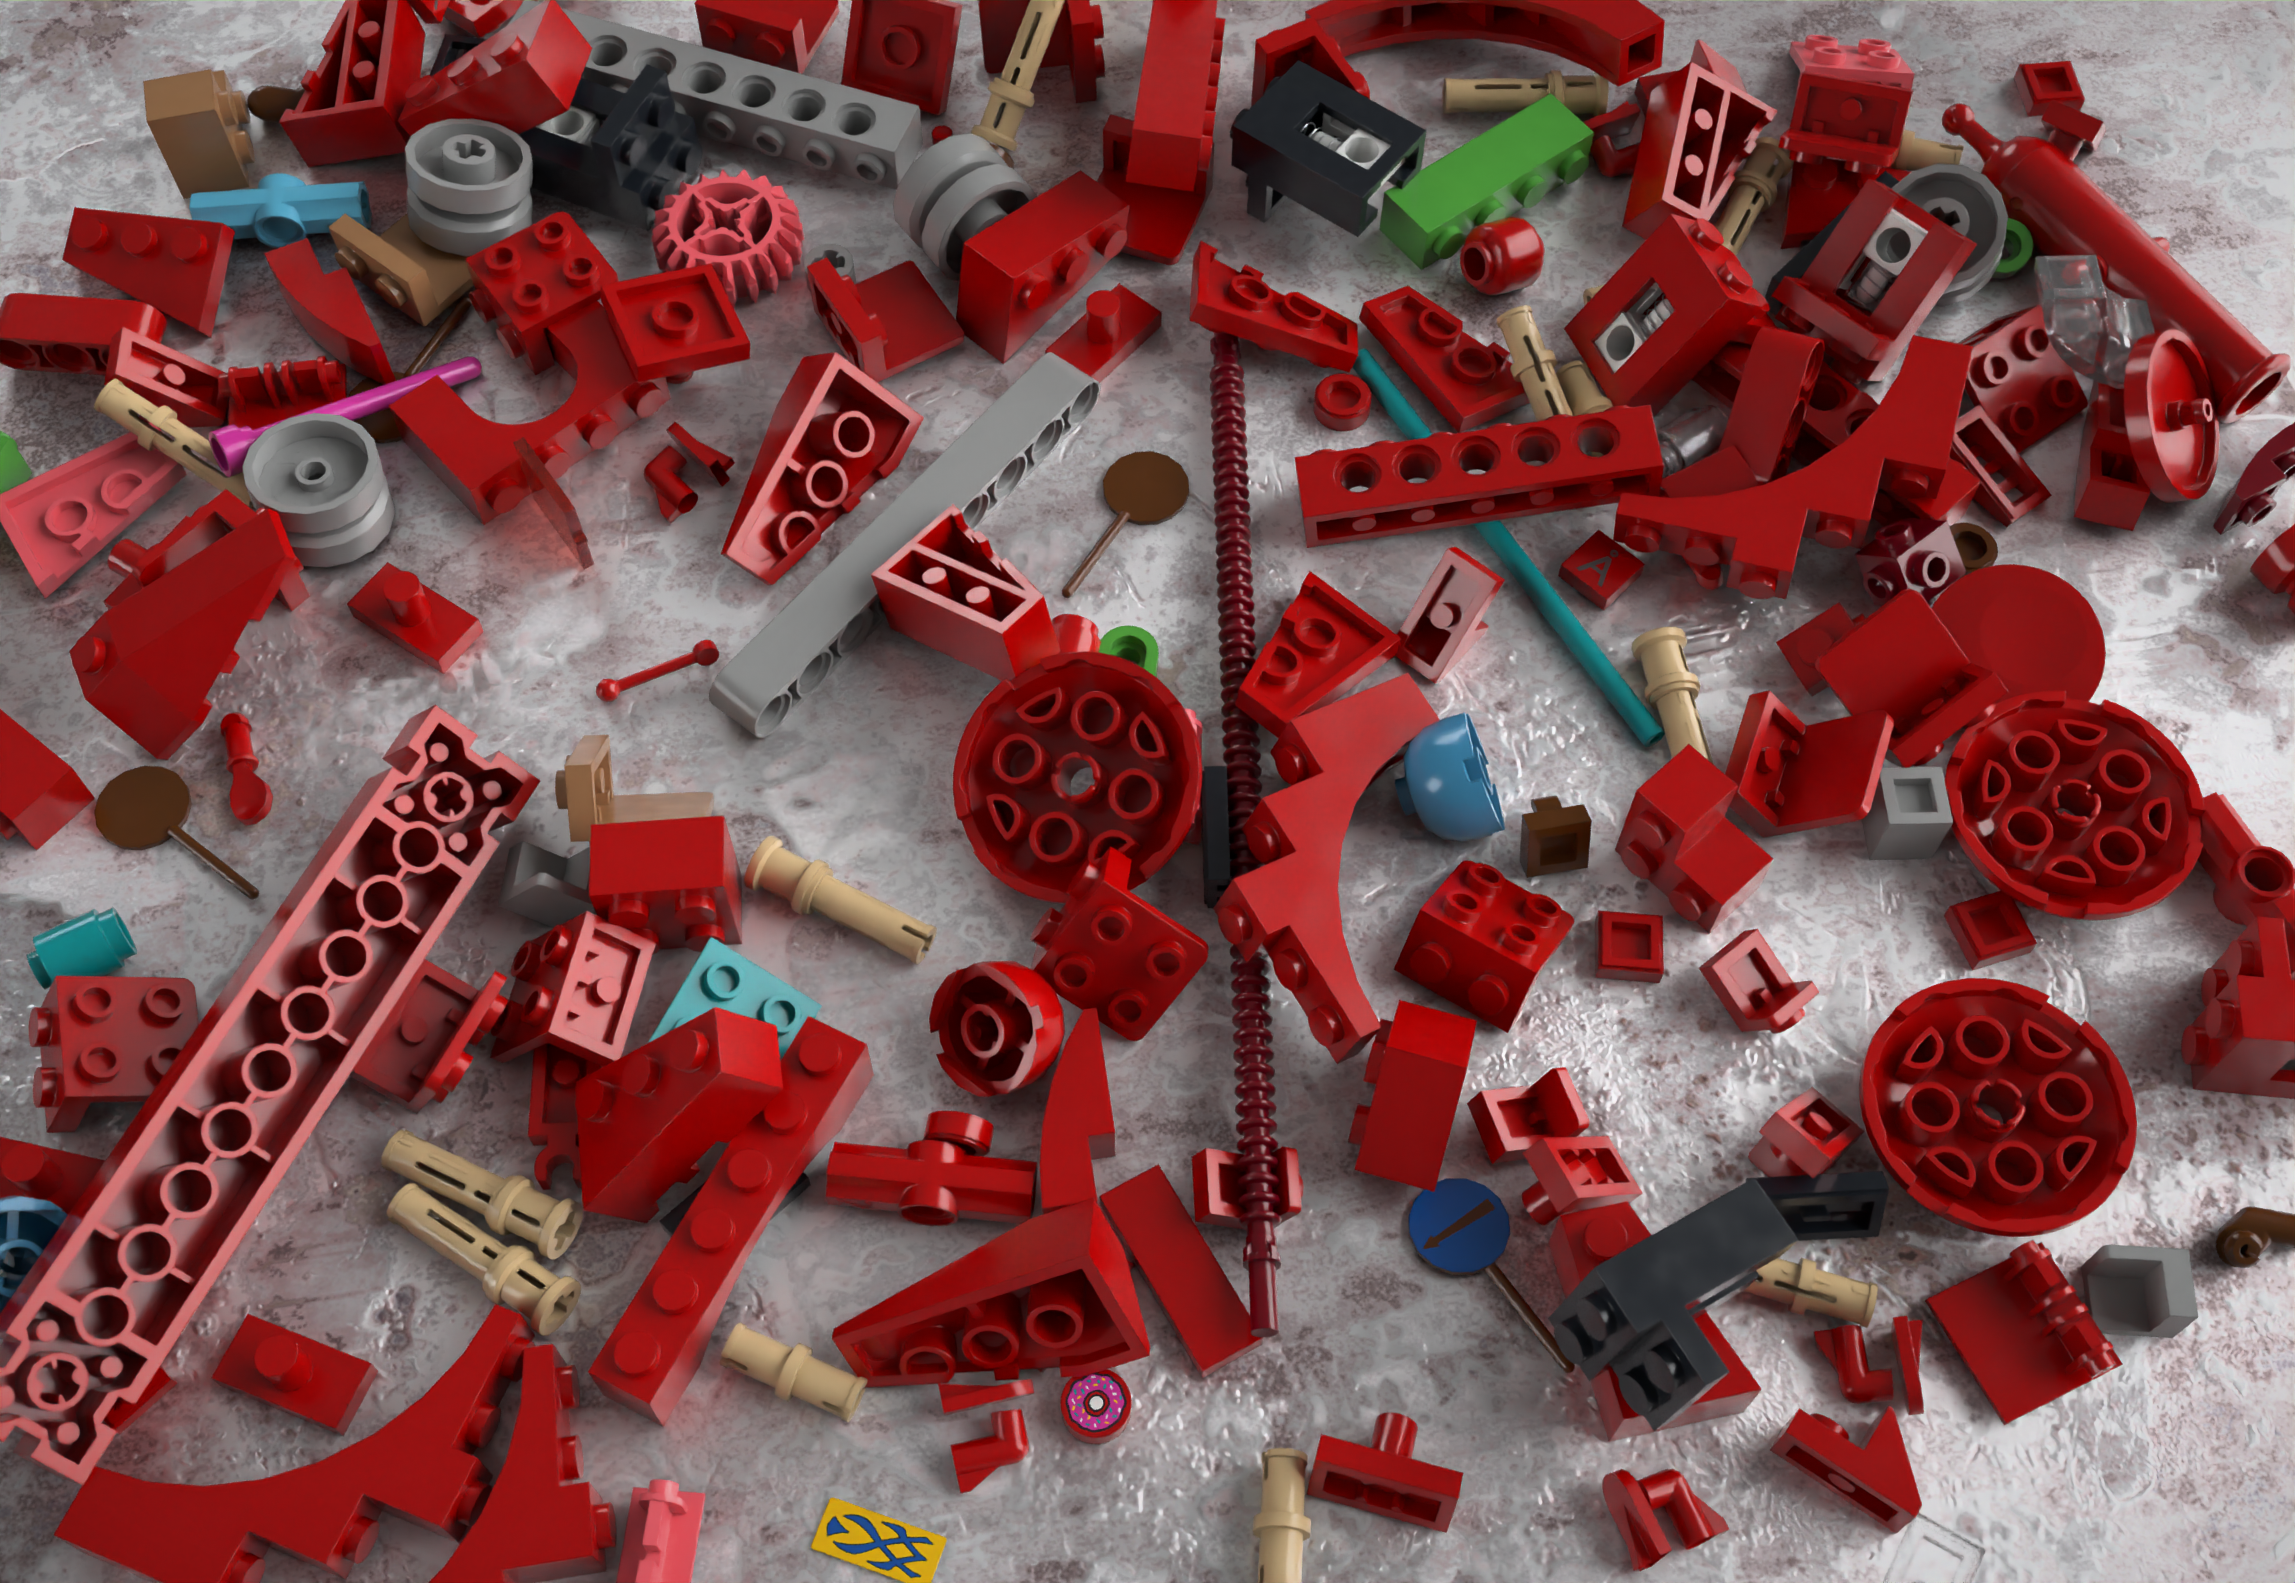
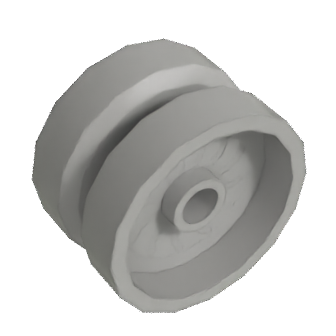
M447 119L428 124L412 134L405 147L406 176L409 186L406 190L407 215L410 229L421 241L440 251L472 256L532 225L530 188L532 186L533 160L529 145L517 133L497 123L478 119Z
M965 133L949 136L929 147L911 164L898 184L893 201L894 219L948 279L960 281L963 243L1030 202L1037 195L1013 168L1008 167L999 153L983 137Z
M1937 163L1912 171L1893 186L1892 189L1977 244L1935 306L1944 307L1967 300L1987 285L2001 261L2008 220L2002 195L1985 175L1964 165ZM1906 231L1896 233L1888 242L1887 253L1894 263L1903 260L1910 251L1911 240ZM1897 276L1895 278H1891L1893 283L1896 280Z
M312 413L288 418L265 430L249 447L242 468L245 486L251 502L256 510L262 507L278 512L292 550L303 566L326 568L353 562L373 551L390 532L395 516L391 491L386 475L383 473L375 440L362 425L340 415Z

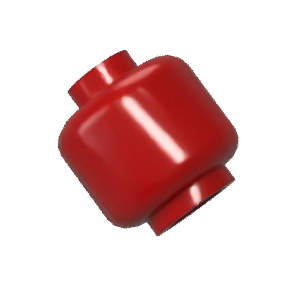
M1508 217L1484 223L1473 228L1465 239L1460 254L1462 274L1473 287L1484 295L1498 296L1524 289L1533 285L1541 274L1544 264V244L1535 228L1525 219Z

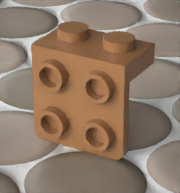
M407 213L380 236H377L347 214H344L329 226L338 249L335 253V258L340 267H346L351 278L359 280L379 294L391 306L400 309L424 327L474 286L465 261L470 256L443 252L421 241L410 229Z
M584 735L573 753L567 755L564 770L556 772V802L558 809H568L571 842L589 841L590 846L591 825L708 817L711 816L714 808V796L711 792L614 795L609 735Z

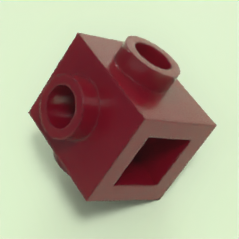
M1903 518L1898 522L1888 524L1875 533V539L1855 553L1863 575V585L1876 606H1883L1905 589L1919 592L1929 606H1931L1937 600V595L1966 574L1949 524L1943 520Z

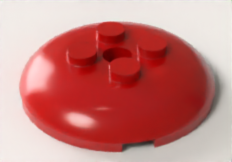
M1087 651L1067 652L1039 659L1040 664L1025 670L1018 675L1017 679L1009 680L1005 678L983 699L969 720L958 746L953 771V797L957 818L962 821L966 835L975 850L973 853L983 866L1001 882L1024 895L1049 903L1065 905L1071 897L1067 894V889L1081 866L1087 860L1097 864L1110 846L1132 860L1127 890L1131 891L1146 882L1171 859L1186 837L1196 815L1202 786V760L1196 732L1184 707L1172 691L1153 674L1131 661L1114 655ZM1092 768L1093 779L1095 780L1094 785H1090L1081 794L1072 795L1070 787L1074 775L1081 769Z
M2057 690L2036 691L2008 698L1995 704V709L1986 719L1974 726L1967 727L1953 749L1947 764L1945 786L1953 820L1951 828L1963 852L1976 869L1999 890L2020 903L2043 913L2073 920L2099 921L2131 916L2145 911L2166 899L2184 882L2201 854L2203 843H2200L2201 816L2205 812V805L2199 783L2191 767L2176 746L2160 730L2133 711L2104 699L2098 705L2083 700L2066 698V691ZM2058 808H2064L2066 810H2069L2075 816L2065 811L2060 814L2057 810Z
M1988 978L1951 980L1928 987L1904 1000L1881 1024L1865 1052L1859 1080V1101L1862 1119L1875 1153L1897 1184L1919 1204L1937 1216L1972 1231L2007 1237H2030L2052 1233L2074 1225L2091 1215L2108 1199L2117 1187L2123 1174L2128 1170L2133 1158L2137 1136V1116L2133 1093L2127 1076L2118 1058L2101 1035L2086 1020L2080 1025L2065 1012L2046 1002L2050 997L2049 995L2018 983ZM1976 1104H1987L1999 1112L2003 1124L2001 1125L2000 1121L1987 1116L1981 1108H1976Z

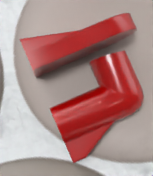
M1626 101L1613 111L1583 122L1594 132L1590 153L1604 176L1616 177L1624 173H1634L1640 142L1617 150L1612 139L1631 132L1641 113L1637 102L1629 105L1628 101Z
M674 422L666 429L676 444L719 485L723 487L730 480L726 471L735 464L731 457L697 441L677 422ZM668 445L644 468V479L655 490L661 514L671 524L678 516L693 509L698 501V494L676 475L688 462L677 450Z
M1908 1316L1893 1317L1891 1335L1904 1402L1908 1415L1924 1414L1923 1395L1919 1377L1923 1320L1908 1321ZM1844 1325L1833 1329L1814 1331L1815 1345L1836 1371L1842 1396L1847 1401L1855 1404L1894 1400L1892 1368L1869 1370L1861 1326Z
M1032 1379L998 1386L938 1384L944 1415L1001 1403L1035 1393ZM1022 1409L990 1413L994 1435L951 1445L960 1494L972 1491L998 1467L1018 1463L1027 1456L1029 1441Z
M1620 1469L1605 1475L1603 1479L1602 1490L1605 1502L1628 1547L1634 1571L1637 1569L1642 1571L1653 1566L1672 1551L1653 1510L1664 1506L1686 1550L1720 1536L1729 1530L1725 1519L1692 1492L1686 1478L1675 1469H1665L1637 1481L1628 1471Z

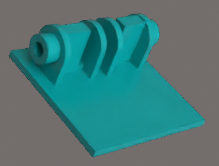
M710 937L647 1043L717 1007L777 1025L781 1061L807 1017L810 1016L815 1019L822 1005Z

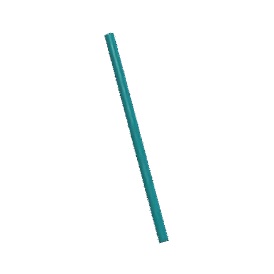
M1367 349L1358 350V357L1352 368L1369 386L1372 394L1408 440L1427 438L1433 433ZM1500 520L1473 524L1644 747L1648 748L1658 743L1665 735L1664 730Z

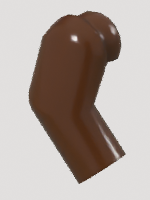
M270 85L260 86L249 94L247 99L248 108L259 119L279 123L286 109L295 110L305 90L302 85L296 90Z
M2254 1206L2242 1208L2218 1230L2215 1247L2219 1258L2225 1264L2232 1267L2250 1268L2261 1260L2258 1257L2271 1244L2295 1248V1214Z

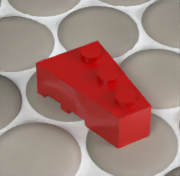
M345 0L321 44L326 53L316 72L307 70L300 82L305 90L295 110L286 109L279 121L308 167L405 153V147L411 136L399 124L398 119L407 101L405 97L406 91L414 82L420 79L426 35L408 0Z
M545 0L433 76L426 75L414 82L405 93L407 101L398 122L410 136L428 124L447 119L483 120L497 123L517 134H521L569 110L592 47L555 0Z
M1693 62L1688 63L1651 91L1622 227L1647 240L1670 214L1692 220L1703 218L1709 221L1735 180L1733 175L1741 162L1751 155L1757 145L1755 140L1764 126L1773 120L1778 110Z
M1079 170L963 243L956 321L963 329L964 335L1004 364L1099 270L1122 250L1127 240L1126 225L1130 205Z
M954 504L948 507L871 574L890 629L1001 681L1005 678L1009 680L1017 679L1018 675L1025 670L1040 664L1039 659L1056 655L1060 652L1044 595L1007 558L1002 560L991 549L988 538L980 530L975 532L964 521L962 512Z
M714 1007L576 1081L575 1106L578 1120L583 1210L647 1224L660 1211L656 1201L675 1182L687 1184L700 1171L697 1161L717 1141L728 1144L783 1090L777 1025Z
M1627 1201L1560 1215L1548 1244L1565 1299L1594 1267L1651 1236ZM1708 1313L1696 1318L1695 1322L1717 1352L1729 1373L1676 1419L1656 1431H1653L1643 1415H1639L1628 1405L1621 1393L1619 1378L1614 1370L1611 1368L1590 1380L1609 1442L1743 1413L1759 1394L1762 1388Z

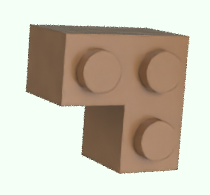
M211 69L143 81L147 123L183 199L190 198L191 194L200 192L230 191L249 187L247 164L255 163V155L247 130H243V124L251 122L250 113L242 90L233 92L225 71L212 72Z

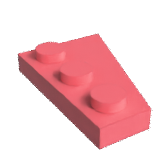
M151 422L148 423L149 425H151V426L154 427L155 429H158L159 431H161V429H160L159 427L155 426V425L152 424ZM129 432L1 493L0 522L34 583L46 599L187 474L181 464L158 449L148 451L139 445L138 436Z

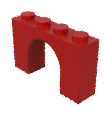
M598 301L544 328L553 359L576 381V386L568 400L559 409L542 419L524 424H501L489 421L476 414L438 375H435L389 405L405 444L483 525L500 514L514 509L522 499L547 482L560 478L566 473L568 468L596 449L609 445L617 435L642 418L653 415L663 404L671 399L666 377L637 382L606 311Z

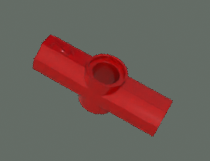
M2215 792L2203 797L2205 812L2201 816L2200 843H2203V847L2198 861L2216 884L2213 890V901L2218 911L2226 919L2246 927L2256 916L2284 919L2291 978L2295 980V889L2293 888L2295 884V869L2291 861L2282 852L2272 847L2262 846L2224 794L2218 795Z
M937 1140L914 1141L908 1144L907 1149L834 1142L827 1167L825 1197L828 1205L896 1211L901 1218L907 1221L927 1226L952 1225L957 1223L958 1218L1022 1224L1031 1219L1034 1214L1038 1164L1035 1161L967 1155L966 1151L961 1147Z

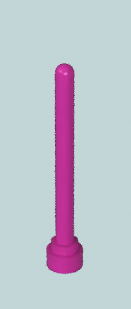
M467 356L292 417L320 413L340 415L354 421L389 409L390 404L435 375H438L449 387L472 380L480 375L482 370L481 363L477 358ZM284 420L255 430H251L249 426L238 428L235 424H231L209 432L211 450L222 472L227 477L243 473L242 466L249 447L265 430Z

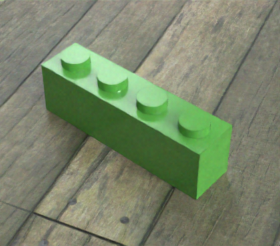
M1550 93L1420 170L1403 190L1394 186L1385 191L1379 230L1421 270L1439 259H1448L1464 245L1466 237L1473 228L1484 223L1508 218L1523 208H1532L1547 193L1564 183L1570 184L1580 178L1589 165L1588 157L1594 132Z

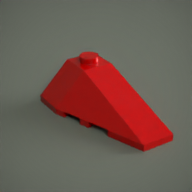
M837 352L803 357L776 406L721 555L766 585L775 584L821 540V534L842 514L850 513L861 502L859 498L879 479L887 478L899 466L924 417Z
M271 509L262 511L109 609L78 639L69 651L85 700L156 759L168 760L203 724L213 706L206 699L209 690L220 672L232 673L240 658L234 651V648L248 621L254 623L262 620L296 559L278 512Z
M1094 1198L1025 1221L833 1329L832 1340L856 1376H862L868 1380L865 1388L944 1384L952 1379L954 1373L994 1371L995 1381L1019 1380V1372L1024 1369L1060 1368L1061 1377H1079L1135 1361L1150 1354V1344L1124 1248Z

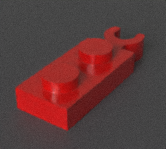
M550 1043L534 1049L528 1137L533 1146L547 1145L535 1160L534 1174L542 1190H551L552 1173L555 1168L561 1164L574 1165L572 1171L573 1180L578 1188H582L578 1120L575 1106V1082L603 1066Z

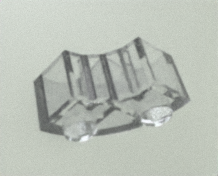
M2096 255L2036 257L2035 282L2047 336L2057 354L2067 365L2085 377L2110 385L2113 388H2124L2126 364L2132 347L2140 337L2155 333L2147 301L2124 298L2108 289L2102 281Z

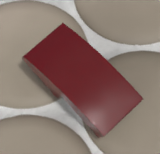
M2295 422L2271 438L2256 453L2218 511L2213 524V528L2220 535L2241 523H2244L2247 527L2257 524L2277 505L2273 497L2281 485L2295 475Z

